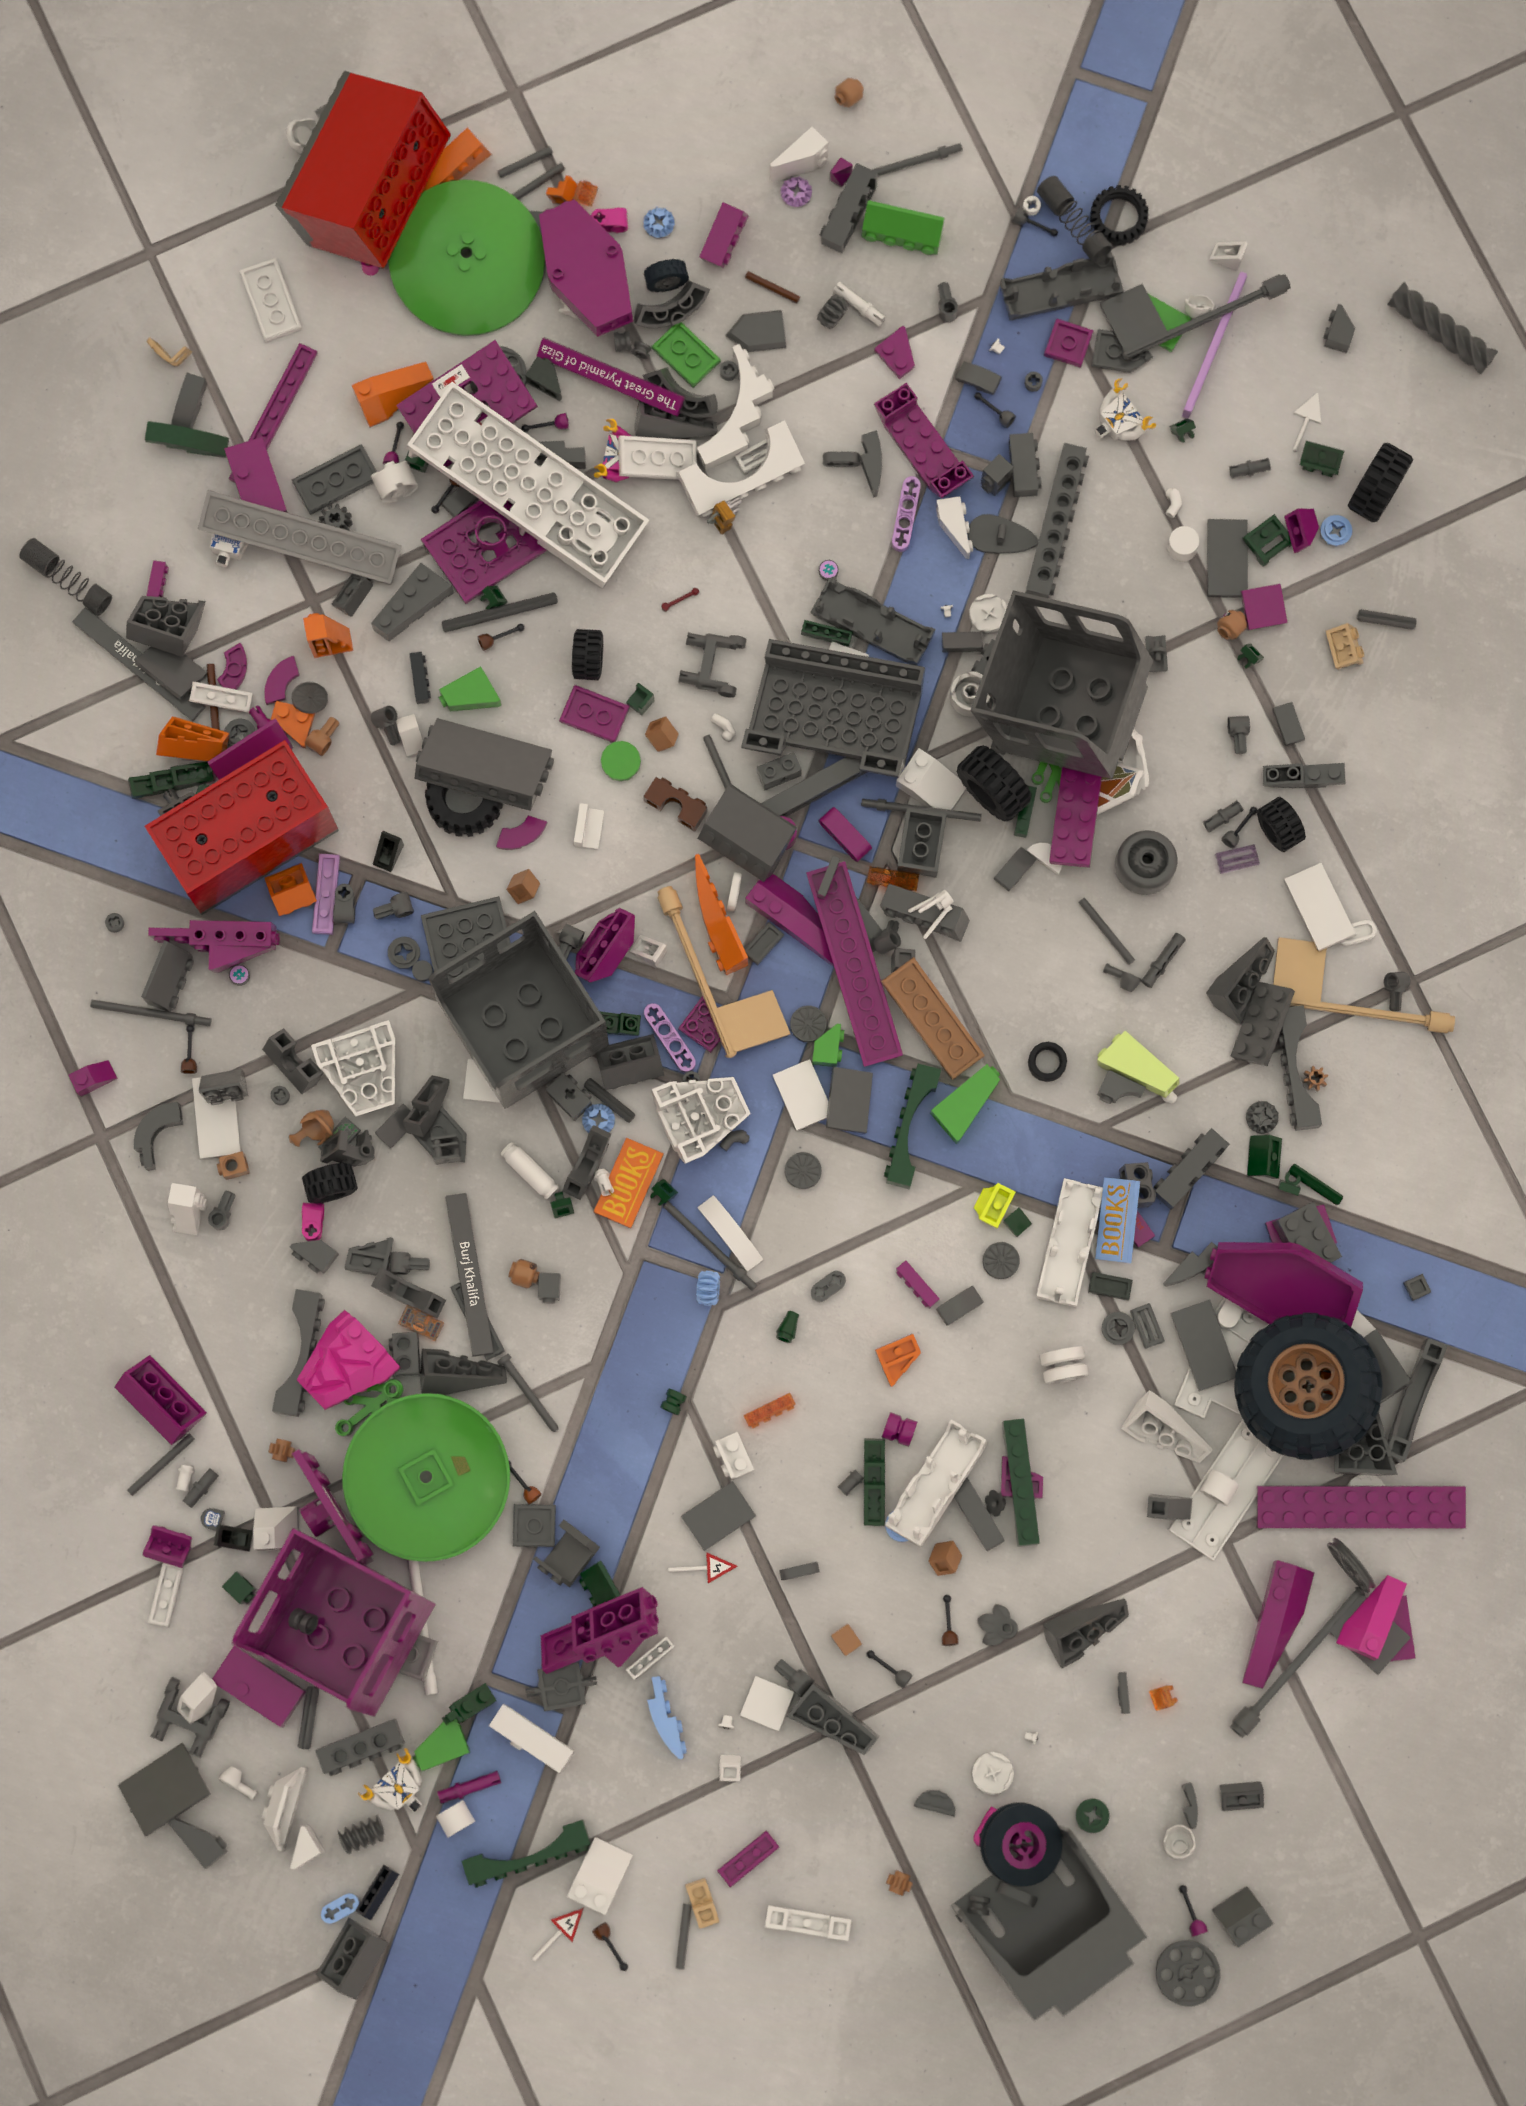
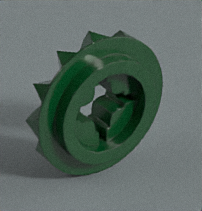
M1087 1799L1081 1802L1076 1810V1821L1079 1827L1086 1832H1100L1109 1822V1810L1098 1799ZM1094 1807H1096L1095 1814L1098 1815V1817H1100L1101 1820L1093 1819V1821L1089 1825V1817L1086 1814H1084V1812H1092V1810H1094Z

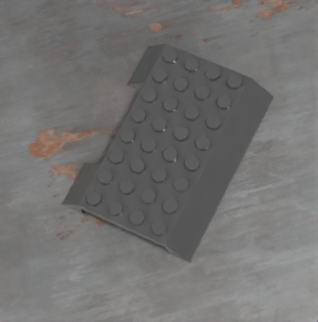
M769 639L764 656L765 668L749 729L745 730L741 748L781 756L786 746L856 758L861 759L860 771L899 778L905 766L922 696L925 667Z

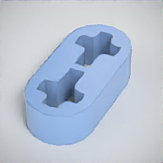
M348 1893L327 1904L321 1911L323 1921L332 1924L353 1913L360 1904L359 1898L353 1893ZM347 1897L350 1900H355V1903H353V1909H351L350 1907L342 1909L341 1905L347 1902ZM328 1908L331 1910L339 1909V1912L334 1914L335 1919L332 1920L331 1917H326L325 1914L328 1913Z

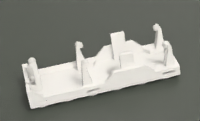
M1064 1178L1036 1298L1076 1308L1103 1193L1102 1187Z
M951 1419L946 1432L931 1455L926 1457L924 1466L913 1477L903 1492L896 1509L889 1514V1519L885 1526L921 1548L987 1447V1440L977 1434L968 1433L962 1425Z

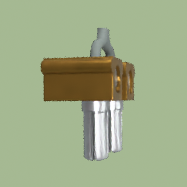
M738 497L729 503L722 501L716 504L707 523L714 524L721 535L730 530L733 525L731 522L735 519L734 514L739 512L737 507L742 504L741 498Z

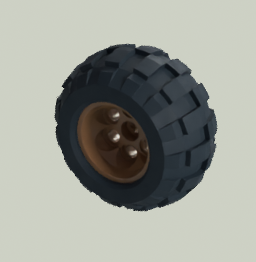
M1303 1313L1278 1318L1264 1329H1260L1250 1339V1343L1244 1352L1241 1353L1236 1366L1234 1392L1243 1421L1259 1441L1281 1455L1300 1460H1314L1338 1455L1364 1437L1380 1409L1383 1383L1377 1358L1368 1342L1360 1333L1335 1317L1331 1318L1319 1315L1318 1313ZM1304 1361L1313 1363L1310 1370L1306 1371L1301 1368ZM1329 1370L1332 1373L1331 1377L1328 1380L1321 1379L1320 1374L1322 1371ZM1286 1373H1294L1295 1379L1292 1382H1286L1284 1380ZM1307 1383L1315 1386L1309 1393L1306 1389H1303V1387L1307 1386ZM1331 1391L1333 1393L1332 1399L1329 1401L1323 1400L1321 1397L1323 1392ZM1289 1393L1296 1395V1400L1292 1403L1285 1401V1397ZM1308 1402L1314 1403L1316 1405L1314 1411L1306 1412L1304 1410L1305 1404Z

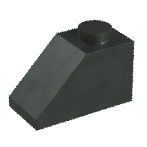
M537 356L525 375L526 382L554 399L561 401V390L553 363L547 358L542 359Z

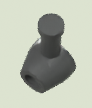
M1108 963L1103 970V973L1120 978V988L1132 992L1141 982V978L1110 966Z

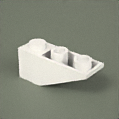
M960 496L937 500L936 510L939 526L963 556L969 559L970 552H973L972 540H968L967 537L970 529L968 521L964 520V514H966L965 502L961 503Z

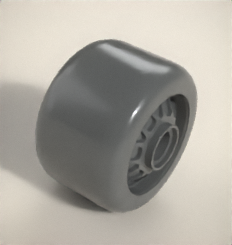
M1151 830L1136 832L1127 837L1118 850L1115 859L1116 875L1121 884L1133 893L1140 895L1157 893L1170 883L1176 872L1178 864L1177 852L1172 842L1159 832ZM1142 857H1149L1153 862L1146 864L1143 862Z

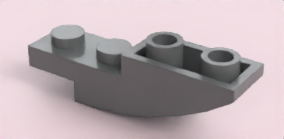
M1301 763L1263 766V785L1266 787L1325 788L1326 785L1346 784L1345 763L1304 765Z

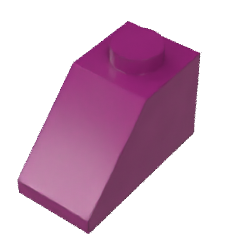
M1297 508L1284 516L1294 553H1298L1311 546L1319 529L1314 509Z
M109 1060L87 1065L68 1075L77 1094L81 1097L118 1079Z

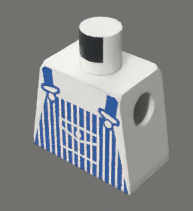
M212 533L211 550L214 554L218 555L217 565L227 567L230 558L235 560L241 559L248 543Z

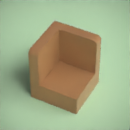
M666 716L650 722L645 736L658 752L673 747L679 735Z
M530 869L513 875L506 890L516 903L520 904L534 898L540 882Z
M954 1541L936 1543L928 1561L937 1576L956 1573L962 1554Z
M849 1624L831 1635V1638L845 1656L862 1645Z

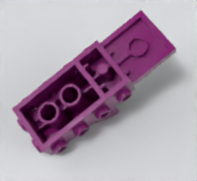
M190 920L189 928L149 927L148 936L152 937L157 943H163L164 940L167 942L174 940L180 944H189L197 952H209V970L214 973H220L271 950H276V945L280 943V934L276 931L277 926L272 922Z
M640 1587L571 1617V1623L541 1635L542 1670L548 1674L579 1660L588 1663L603 1656L617 1667H621L645 1639L658 1634L659 1619L656 1609L658 1606L656 1597L643 1587Z

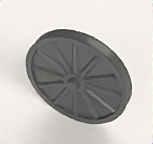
M314 682L301 683L292 692L293 705L304 713L320 712L326 707L328 702V694L325 688Z
M814 1006L798 1008L790 1020V1028L793 1035L803 1042L816 1041L825 1033L827 1026L824 1013Z
M796 1153L788 1159L785 1165V1176L788 1182L796 1188H811L821 1177V1164L810 1153Z
M994 1243L986 1249L983 1255L984 1269L990 1276L996 1279L1011 1277L1019 1267V1254L1008 1243Z

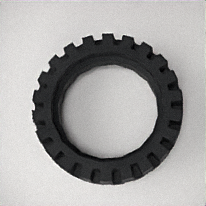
M1117 185L1116 188L1110 186L1108 190L1106 188L1102 190L1101 194L1099 193L1096 199H1094L1090 212V222L1095 224L1094 231L1100 230V233L1106 237L1109 243L1113 242L1115 246L1121 243V246H1123L1127 242L1130 244L1134 239L1137 240L1144 232L1148 221V206H1146L1145 198L1142 199V195L1140 193L1137 194L1134 188L1129 190V186L1121 188V185ZM1114 199H1123L1132 203L1138 213L1136 225L1125 232H1116L1107 228L1102 223L1100 217L1103 205Z

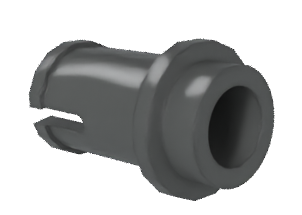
M856 1470L850 1471V1475L837 1487L847 1496L859 1483H862L861 1481L864 1478Z

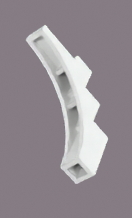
M740 344L732 347V354L740 377V392L735 409L724 427L709 441L697 447V455L705 471L733 459L734 456L748 449L750 441L745 431L760 425V417H762V413L756 405L773 398L774 385L770 379L767 380L764 374L759 376L755 366H751L748 361L750 357L747 350H742Z

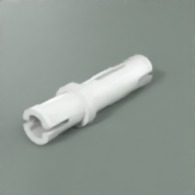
M842 282L837 284L840 289L836 286L834 287L833 292L845 299L863 317H867L878 327L882 324L880 320L885 321V315L877 311L870 302L867 303Z

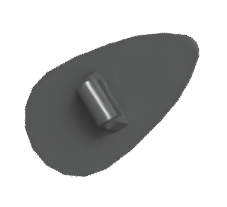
M982 514L976 517L969 525L970 533H968V539L972 540L973 547L981 552L995 554L1016 553L1029 550L1038 543L1037 537L1030 530L1016 522L996 515Z

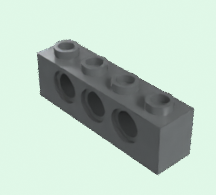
M393 1719L316 1749L315 1752L323 1774L329 1773L330 1776L341 1773V1768L347 1765L351 1769L361 1765V1760L369 1757L370 1761L381 1757L380 1752L389 1750V1753L401 1749L400 1745L405 1742L397 1720ZM380 1734L386 1738V1743L382 1747L377 1746L375 1743L376 1737ZM359 1742L366 1745V1751L362 1755L358 1754L355 1750ZM339 1750H343L346 1753V1760L342 1763L336 1759V1753Z

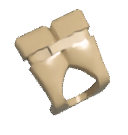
M151 337L147 339V343L154 352L173 366H179L192 353L190 349L184 346L171 358L158 342Z

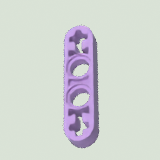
M914 476L907 477L902 486L892 537V547L898 552L906 551L910 544L921 486L919 479ZM910 482H913L915 486L912 496L908 495L909 486H906L910 485ZM909 500L914 506L912 509L907 510L902 506L903 502ZM907 519L910 525L907 528H902L899 526V521ZM900 533H904L903 542L905 543L902 546H898V542H896L899 541Z
M657 1004L647 1005L644 1010L645 1019L679 1070L683 1073L693 1071L696 1066L695 1058L661 1007ZM649 1010H658L657 1017L659 1018V1020H661L662 1017L665 1020L659 1021L656 1024V1026H654L653 1023H656V1020L653 1016H648L650 1014ZM661 1025H668L670 1027V1032L667 1035L659 1033L658 1029ZM674 1041L681 1044V1049L678 1052H673L669 1048L670 1044ZM684 1051H686L687 1053L683 1054V1056L687 1061H692L690 1062L691 1067H682L681 1065L683 1064V1060L681 1059V1057H679L678 1059H676L675 1057L681 1055Z

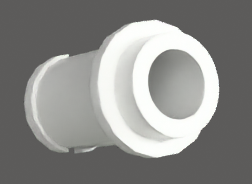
M605 1169L597 1170L594 1173V1181L598 1183L602 1196L611 1195L610 1192L613 1193L614 1188L609 1180V1172Z
M181 1464V1467L178 1468L180 1472L176 1489L189 1491L191 1475L194 1473L193 1467Z

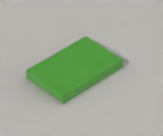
M1148 294L1167 331L1192 320L1189 316ZM1183 334L1159 344V346L1172 353Z
M682 322L673 325L651 346L652 350L693 388L721 362V359Z

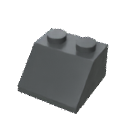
M1247 1886L1212 1909L1224 1930L1238 1948L1274 1924Z

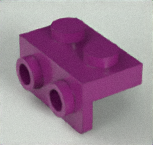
M153 1525L151 1535L143 1550V1556L183 1568L191 1550L192 1537L184 1533L168 1530L165 1527Z

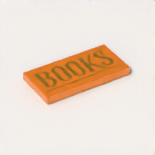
M626 1138L609 1176L614 1192H610L611 1195L602 1196L601 1194L593 1212L631 1229L664 1153Z

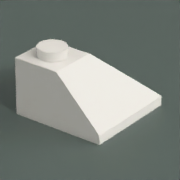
M298 1507L255 1509L253 1527L254 1550L281 1549L292 1528L298 1530Z

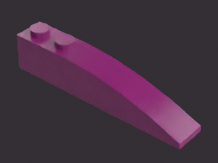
M774 874L764 882L759 880L746 896L745 904L834 967L819 915L804 896Z
M1279 1560L1273 1562L1242 1683L1264 1688L1305 1612L1314 1572Z

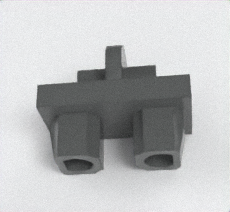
M1145 636L1146 649L1153 659L1149 672H1167L1166 636Z

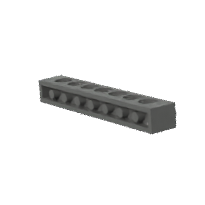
M1068 443L1063 445L1025 591L1027 594L1049 598V595L1053 596L1056 584L1052 582L1054 577L1059 575L1061 566L1057 565L1058 559H1063L1066 547H1062L1063 540H1068L1070 529L1067 528L1068 521H1073L1075 510H1071L1073 503L1077 504L1080 492L1076 490L1078 485L1082 486L1084 474L1081 473L1082 467H1087L1089 456L1086 455L1087 448ZM1072 464L1075 465L1077 469L1070 470L1067 466ZM1070 483L1072 488H1064L1062 484ZM1065 501L1067 506L1061 507L1058 505V502ZM1059 519L1063 524L1055 525L1053 520ZM1053 537L1056 538L1058 542L1056 544H1052L1048 541V539ZM1051 556L1053 561L1046 562L1043 557ZM1045 574L1049 579L1043 581L1038 576Z

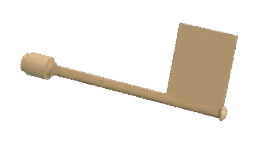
M672 886L660 889L657 892L659 895L657 897L664 915L672 918L726 1052L725 1057L733 1058L739 1051L790 1035L773 990L717 1008L680 917V911L683 909L678 894Z
M1278 938L1273 985L1292 988L1295 991L1290 1007L1304 1005V1009L1423 1024L1427 1027V1031L1439 1033L1453 1032L1455 1016H1450V1013L1430 1011L1429 1015L1423 1016L1321 1002L1326 949L1318 952L1314 942Z

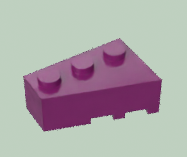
M722 202L699 257L721 268L728 265L732 256V249L737 245L739 235L749 215L738 208Z

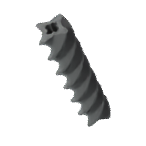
M1405 282L1393 293L1392 298L1387 304L1390 307H1395L1401 316L1411 319L1417 328L1427 331L1433 340L1442 342L1449 352L1458 354L1464 363L1474 366L1480 375L1492 363L1498 353L1495 349L1487 348L1481 338L1471 337L1470 331L1465 326L1456 325L1450 315L1440 313L1434 303L1424 302L1423 296L1418 291L1409 290Z

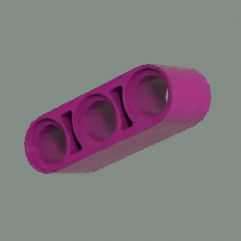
M832 807L818 820L826 832L855 862L861 860L872 850L869 842L835 807Z

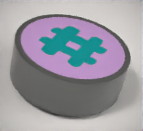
M825 560L820 564L819 575L823 580L828 581L829 578H836L838 576L839 568L836 562Z
M235 965L229 971V978L233 984L242 986L249 981L250 972L244 965Z

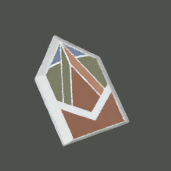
M1118 763L1112 779L1102 777L1097 815L1133 798L1144 770Z

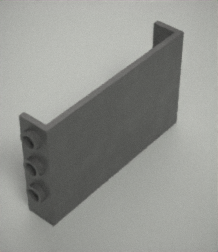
M437 718L434 725L429 727L428 738L423 740V750L418 751L414 779L531 811L536 797L542 794V783L547 782L548 770L552 769L554 758H551L552 749Z

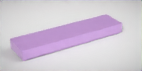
M319 854L315 895L317 901L314 906L313 934L333 935V910L335 890L338 885L340 855Z

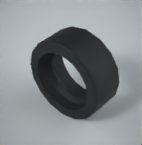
M1049 1041L1036 1045L1030 1052L1028 1067L1031 1074L1044 1082L1054 1081L1061 1077L1067 1065V1056L1063 1048ZM1050 1050L1057 1054L1060 1063L1056 1071L1047 1074L1037 1068L1036 1057L1040 1052Z

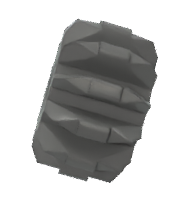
M835 294L824 304L818 313L817 320L824 327L831 329L842 319L848 310L849 304L841 296L839 297Z
M336 504L335 508L328 505V511L322 509L321 512L324 516H319L320 522L350 531L348 526L353 525L352 520H350L352 515L350 512H347L345 506L340 509L339 504Z

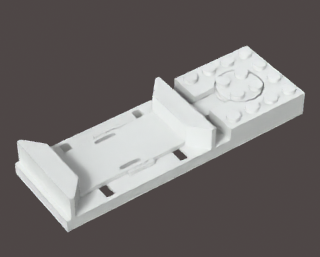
M453 382L450 383L406 446L409 450L408 456L410 458L420 457L519 526V534L523 536L525 532L529 533L538 540L537 543L602 589L649 522V519ZM481 411L488 415L482 425L475 421ZM540 453L547 456L541 467L534 463ZM447 459L454 463L450 470L443 466ZM507 500L513 504L510 511L503 507Z

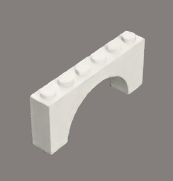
M785 420L764 430L767 437L765 458L760 467L744 480L733 483L713 480L700 470L697 463L676 472L696 516L702 514L705 517L713 513L712 509L714 506L722 501L729 503L735 497L742 499L748 496V491L752 489L759 491L767 487L765 483L770 480L775 483L783 479V474L789 471L791 474L802 470L800 466L805 464Z

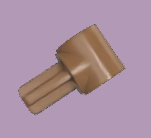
M330 717L321 730H313L308 735L305 745L319 755H324L332 742L330 736L339 726L338 720Z

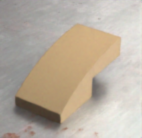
M703 1878L686 1884L685 1886L699 1929L720 1922L706 1879Z

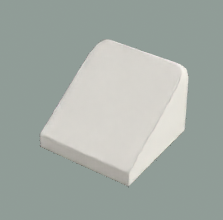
M720 1755L719 1781L740 1782L741 1756Z

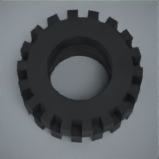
M576 629L572 648V675L574 679L599 680L603 664L602 631Z
M1282 797L1275 798L1257 810L1258 821L1264 834L1272 845L1281 852H1286L1305 840L1306 834L1301 819L1294 808Z
M349 1163L326 1165L311 1170L302 1176L307 1200L310 1203L334 1201L351 1195L358 1189L352 1164Z

